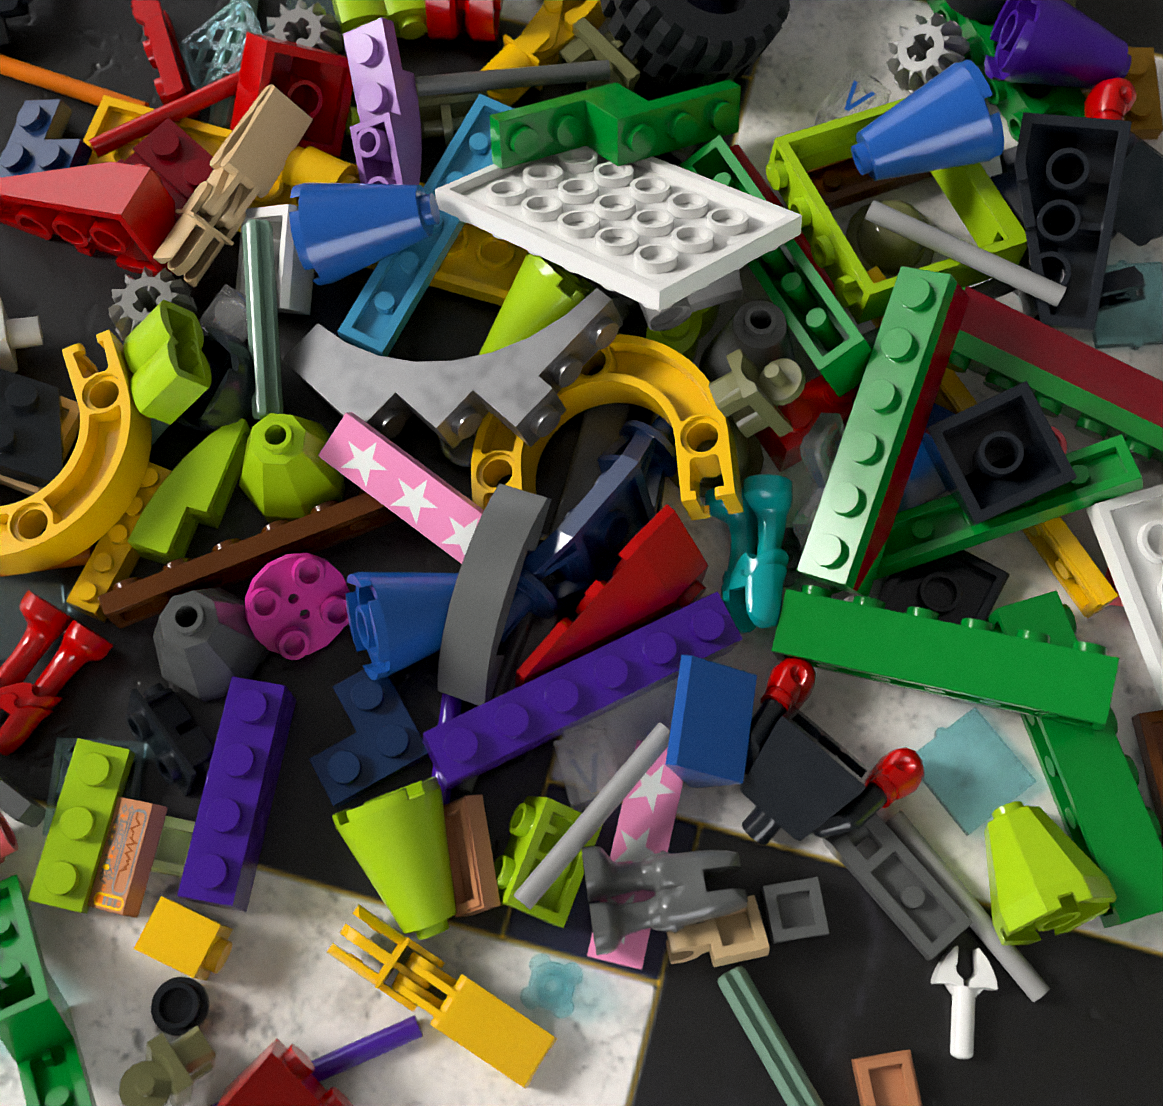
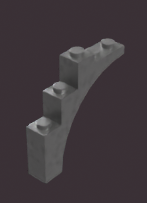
M596 288L559 320L529 338L491 353L453 361L413 362L373 354L344 342L326 328L317 324L282 360L342 417H344L345 413L353 412L389 440L396 437L402 431L405 422L415 414L454 449L463 439L470 437L476 432L482 419L490 412L529 447H532L540 437L549 435L556 428L561 415L566 411L557 393L563 387L571 385L578 378L582 367L598 350L604 349L611 344L618 333V329L624 323L612 299Z

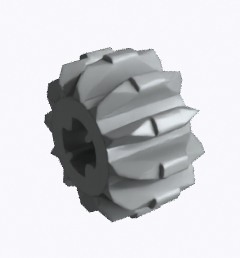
M298 0L295 9L292 10L280 4L281 17H267L269 31L262 34L264 36L299 43L335 54L344 50V40L339 33L340 26L337 19L332 14H327L319 2L308 9L305 2Z
M936 12L929 21L924 16L916 14L914 27L909 30L908 27L899 26V32L902 36L901 40L888 43L889 51L894 56L886 64L888 70L895 75L894 83L902 91L909 90L912 94L952 64L966 60L963 56L971 51L969 42L965 37H962V28L955 21L952 22L950 20L947 22L943 15Z
M145 266L139 279L135 280L133 277L125 274V284L127 287L126 289H112V298L116 304L108 308L109 317L116 326L115 331L123 341L163 299L197 314V305L194 299L190 297L191 291L185 281H182L181 278L175 280L173 274L166 268L154 276L152 270Z

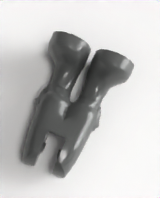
M600 846L581 848L588 902L604 900L617 895L642 890L655 892V896L641 902L626 904L598 902L589 904L596 955L609 954L616 951L626 935L640 930L652 928L655 931H672L676 933L686 925L722 917L748 907V897L745 889H725L706 892L704 878L727 875L742 869L741 858L738 852L703 850L671 854L661 851L646 857L641 862L616 863L610 859Z

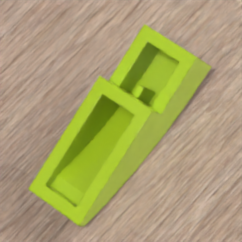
M241 418L236 423L221 426L186 455L161 483L142 511L127 541L141 557L166 565L173 560L185 557L199 523L218 529L241 475L245 445L251 432L245 419Z

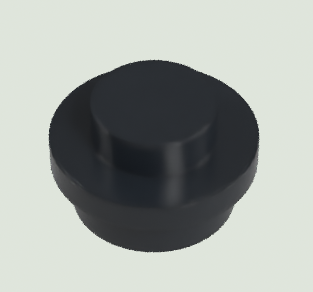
M175 977L167 980L157 989L151 1002V1014L155 1024L163 1032L177 1036L184 1035L196 1026L200 1027L209 1012L210 1002L208 993L201 983L192 978Z

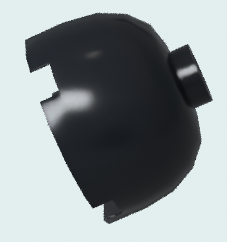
M207 327L205 329L209 333L204 335V343L201 350L211 369V385L175 421L198 431L213 433L221 426L236 423L241 418L247 421L252 416L251 399L255 393L254 361L247 343L219 329Z

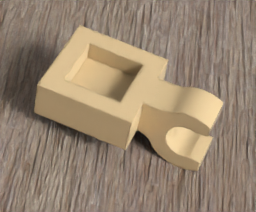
M755 895L747 896L748 907L737 912L703 921L699 924L686 925L676 933L672 931L666 932L668 940H666L665 944L670 963L687 962L706 952H710L713 967L768 956L770 946Z

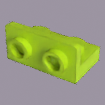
M527 796L524 803H521L515 809L509 823L511 836L505 852L494 862L500 904L510 906L549 924L564 928L584 876L581 850L531 910L513 894L582 814L581 812L551 798ZM602 825L584 847L595 846Z

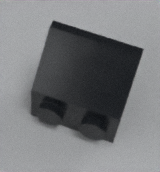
M1027 381L927 427L922 438V443L945 488L974 526L1077 478Z

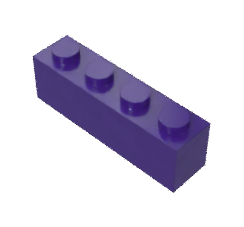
M232 676L177 894L178 897L194 903L247 912L297 700L285 685Z

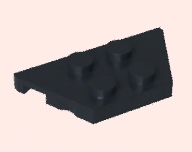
M0 369V475L44 488L63 469L64 444L61 429L62 404L59 387Z

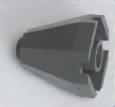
M220 587L195 590L171 597L159 616L153 634L162 677L168 683L189 692L192 696L204 702L227 696L232 676L253 680L255 677L253 673L259 663L263 664L270 653L264 645L255 639L245 619V601Z

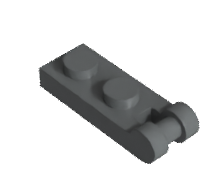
M877 813L857 830L823 839V843L830 853L845 865L927 961L932 960L973 923ZM867 837L872 839L880 848L868 859L856 848Z

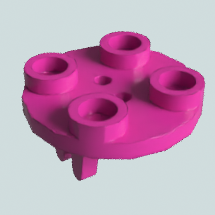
M309 553L286 554L267 563L252 579L245 596V619L255 639L269 651L279 653L289 660H298L327 646L342 631L343 627L349 623L346 609V593L350 591L343 575L326 559ZM291 594H296L293 600H288ZM306 609V615L300 616L301 611Z

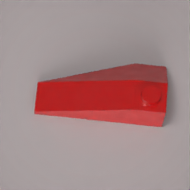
M105 162L0 178L1 223L46 240L51 239L53 234H57L67 242L75 245L78 252L91 257L96 249L118 257L116 259L118 267L134 273L142 274L145 266L152 270L154 276L164 268L174 274L167 268L168 262L161 264L153 258L175 225V201L161 183L162 179L159 174L152 168L143 164L130 165Z
M666 504L618 554L622 559L613 570L612 579L608 583L605 580L599 582L596 579L585 592L586 596L576 609V613L579 615L574 622L568 617L562 619L516 671L515 688L675 612L679 607L684 608L700 599L706 590L702 582L709 565L673 508Z

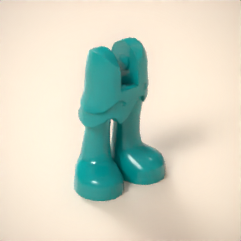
M759 474L744 479L743 489H741L744 508L742 513L729 515L722 499L716 500L714 488L709 489L705 493V506H710L711 516L727 523L730 531V556L727 571L724 572L722 577L721 594L722 600L740 634L749 633L756 626L759 628L775 627L779 621L782 608L783 584L787 574L786 567L789 563V556L782 549L787 516L793 504L792 481L779 475Z

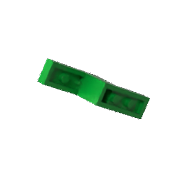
M726 80L647 101L615 82L490 115L492 163L501 169L587 146L616 166H622L713 140L718 135L723 137L739 132L741 86L731 80Z
M15 874L0 881V1040L17 1063L27 1106H97L70 1007L46 969L29 902L27 901L26 891L18 875Z

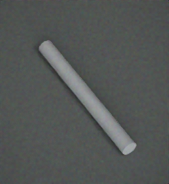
M873 200L865 216V219L1056 307L1067 287L876 200Z
M660 722L655 726L513 894L529 910L533 908L580 852L581 848L585 846L668 747L670 730Z
M900 810L885 822L973 922L969 925L970 928L1030 1000L1035 1002L1046 994L1050 987L1014 945L1002 946L993 926L992 918L906 815Z

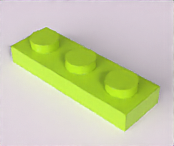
M80 738L77 739L27 901L88 914L90 906L87 905L118 797H123L135 752L130 749Z

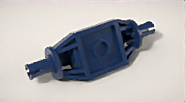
M658 416L650 426L637 420L627 421L619 430L620 437L597 458L602 474L597 479L595 486L575 508L565 515L560 526L551 535L541 533L535 551H527L500 644L506 641L507 636L528 612L543 619H551L558 610L579 605L586 596L585 592L596 579L599 582L605 580L608 583L612 579L613 570L622 559L618 554L662 509L665 477H673L678 471L676 449L673 447L675 444L673 428L661 416ZM549 574H553L561 582L546 588L540 580Z

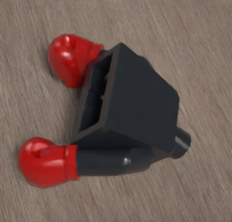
M1120 77L1099 82L1093 87L1085 100V117L1124 121V116L1129 112L1136 100L1137 94L1134 85ZM1130 130L1111 241L1120 233L1141 247L1151 240L1163 236V155Z
M786 658L773 668L767 682L766 691L760 698L761 705L751 720L744 773L746 778L740 790L756 806L742 822V827L753 840L762 845H767L781 828L798 841L803 840L810 833L824 839L857 830L881 808H887L895 800L915 792L925 775L922 758L915 750L907 747L892 750L883 756L870 770L799 709L808 700L816 679V671L812 664L804 659Z

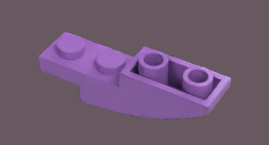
M379 18L343 34L360 123L350 126L360 183L419 185L422 144L419 103L414 73L402 70L393 21Z

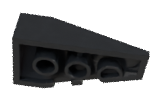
M1023 112L1014 166L1031 270L1067 287L1057 307L1036 298L1040 322L1050 327L1095 332L1132 121Z

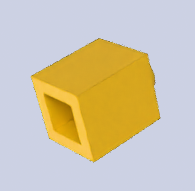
M161 896L133 949L194 979L207 981L210 973L217 974L227 961L233 945L232 942L228 941V938L233 929L185 905Z

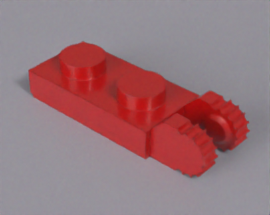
M132 0L133 16L137 23L144 27L143 30L148 39L143 41L146 55L152 67L159 70L160 77L154 79V84L161 102L165 105L193 92L171 19L167 12L163 11L160 0ZM196 112L186 118H196L200 113Z

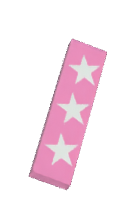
M353 412L345 413L318 456L462 564L484 510Z
M637 740L635 750L643 741ZM668 747L623 799L610 859L613 862L637 863L661 851L668 852L683 781L665 765ZM636 891L600 900V902L617 904L641 902L655 896V892ZM651 928L626 935L616 951L603 955H596L592 932L587 957L642 970Z

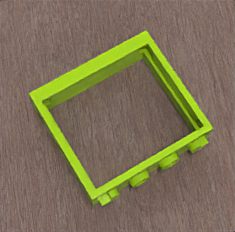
M903 99L777 137L774 140L770 159L766 165V176L773 190L779 191L788 210L802 215L801 230L811 246L814 261L820 268L825 269L834 284L835 294L839 303L844 308H848L857 325L884 316L897 276L877 283L872 282L806 171L852 157L851 146L857 144V132ZM981 163L930 171L978 247L1018 265L1028 247L1025 230ZM951 258L919 268L951 274L962 288L993 278Z

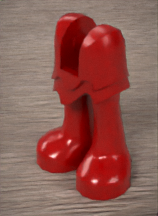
M30 590L25 593L19 604L20 611L27 621V628L11 655L0 667V711L3 709L10 714L0 728V754L8 756L17 750L30 737L39 723L54 712L52 709L63 699L55 696L86 662L104 658L113 647L111 642ZM65 631L61 646L35 683L24 682L49 647Z

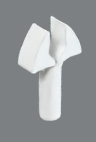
M954 946L940 959L933 972L931 984H944L952 995L950 1054L958 1059H969L973 1056L975 997L983 989L997 990L998 985L988 959L981 949L977 948L972 950V976L965 981L964 986L963 978L957 973L956 969L958 946Z

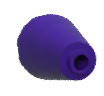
M1006 0L989 39L998 42L995 56L992 57L986 54L984 65L985 74L990 79L999 82L1093 89L1095 85L1104 80L1116 77L1124 79L1129 71L1132 58L1128 54V44L1064 0Z

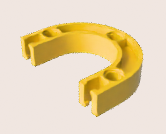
M109 329L96 335L98 343L105 349L108 368L105 371H98L97 366L85 355L86 350L81 343H76L62 349L80 411L78 440L65 467L47 486L24 500L0 506L1 575L25 574L44 570L61 564L91 547L119 521L136 496L144 479L151 451V419L141 414L134 404L130 392V380L133 373L126 362L123 344ZM46 528L43 534L39 536L42 530Z
M617 334L610 345L598 350L582 367L578 378L571 385L563 387L557 393L566 411L561 415L556 428L549 435L540 437L532 447H529L490 412L482 419L474 441L471 458L472 501L485 510L496 490L497 483L507 475H512V477L505 485L536 494V472L543 449L560 426L576 414L594 406L609 403H627L642 406L661 416L673 428L681 502L691 520L711 517L710 506H703L700 500V480L704 477L714 478L722 475L724 486L714 488L716 500L722 499L729 515L744 512L734 435L728 418L718 410L708 386L710 382L697 366L681 353L651 339ZM604 366L597 374L588 375L595 367ZM704 441H717L715 446L708 451H696L697 447Z

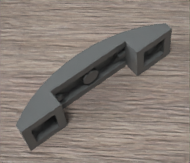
M500 483L491 496L471 538L453 590L441 643L437 691L478 706L492 700L504 660V655L497 653L527 551H535L538 546L550 506V498Z

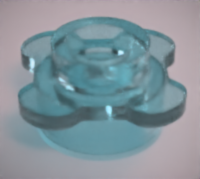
M544 953L535 955L529 962L532 973L528 986L523 988L520 993L522 1004L531 1010L537 1007L551 1010L557 1018L570 1016L575 1007L572 1001L575 986L583 980L581 967L574 962L563 965L551 961L550 957ZM548 981H556L557 989L555 991L547 990L546 984Z

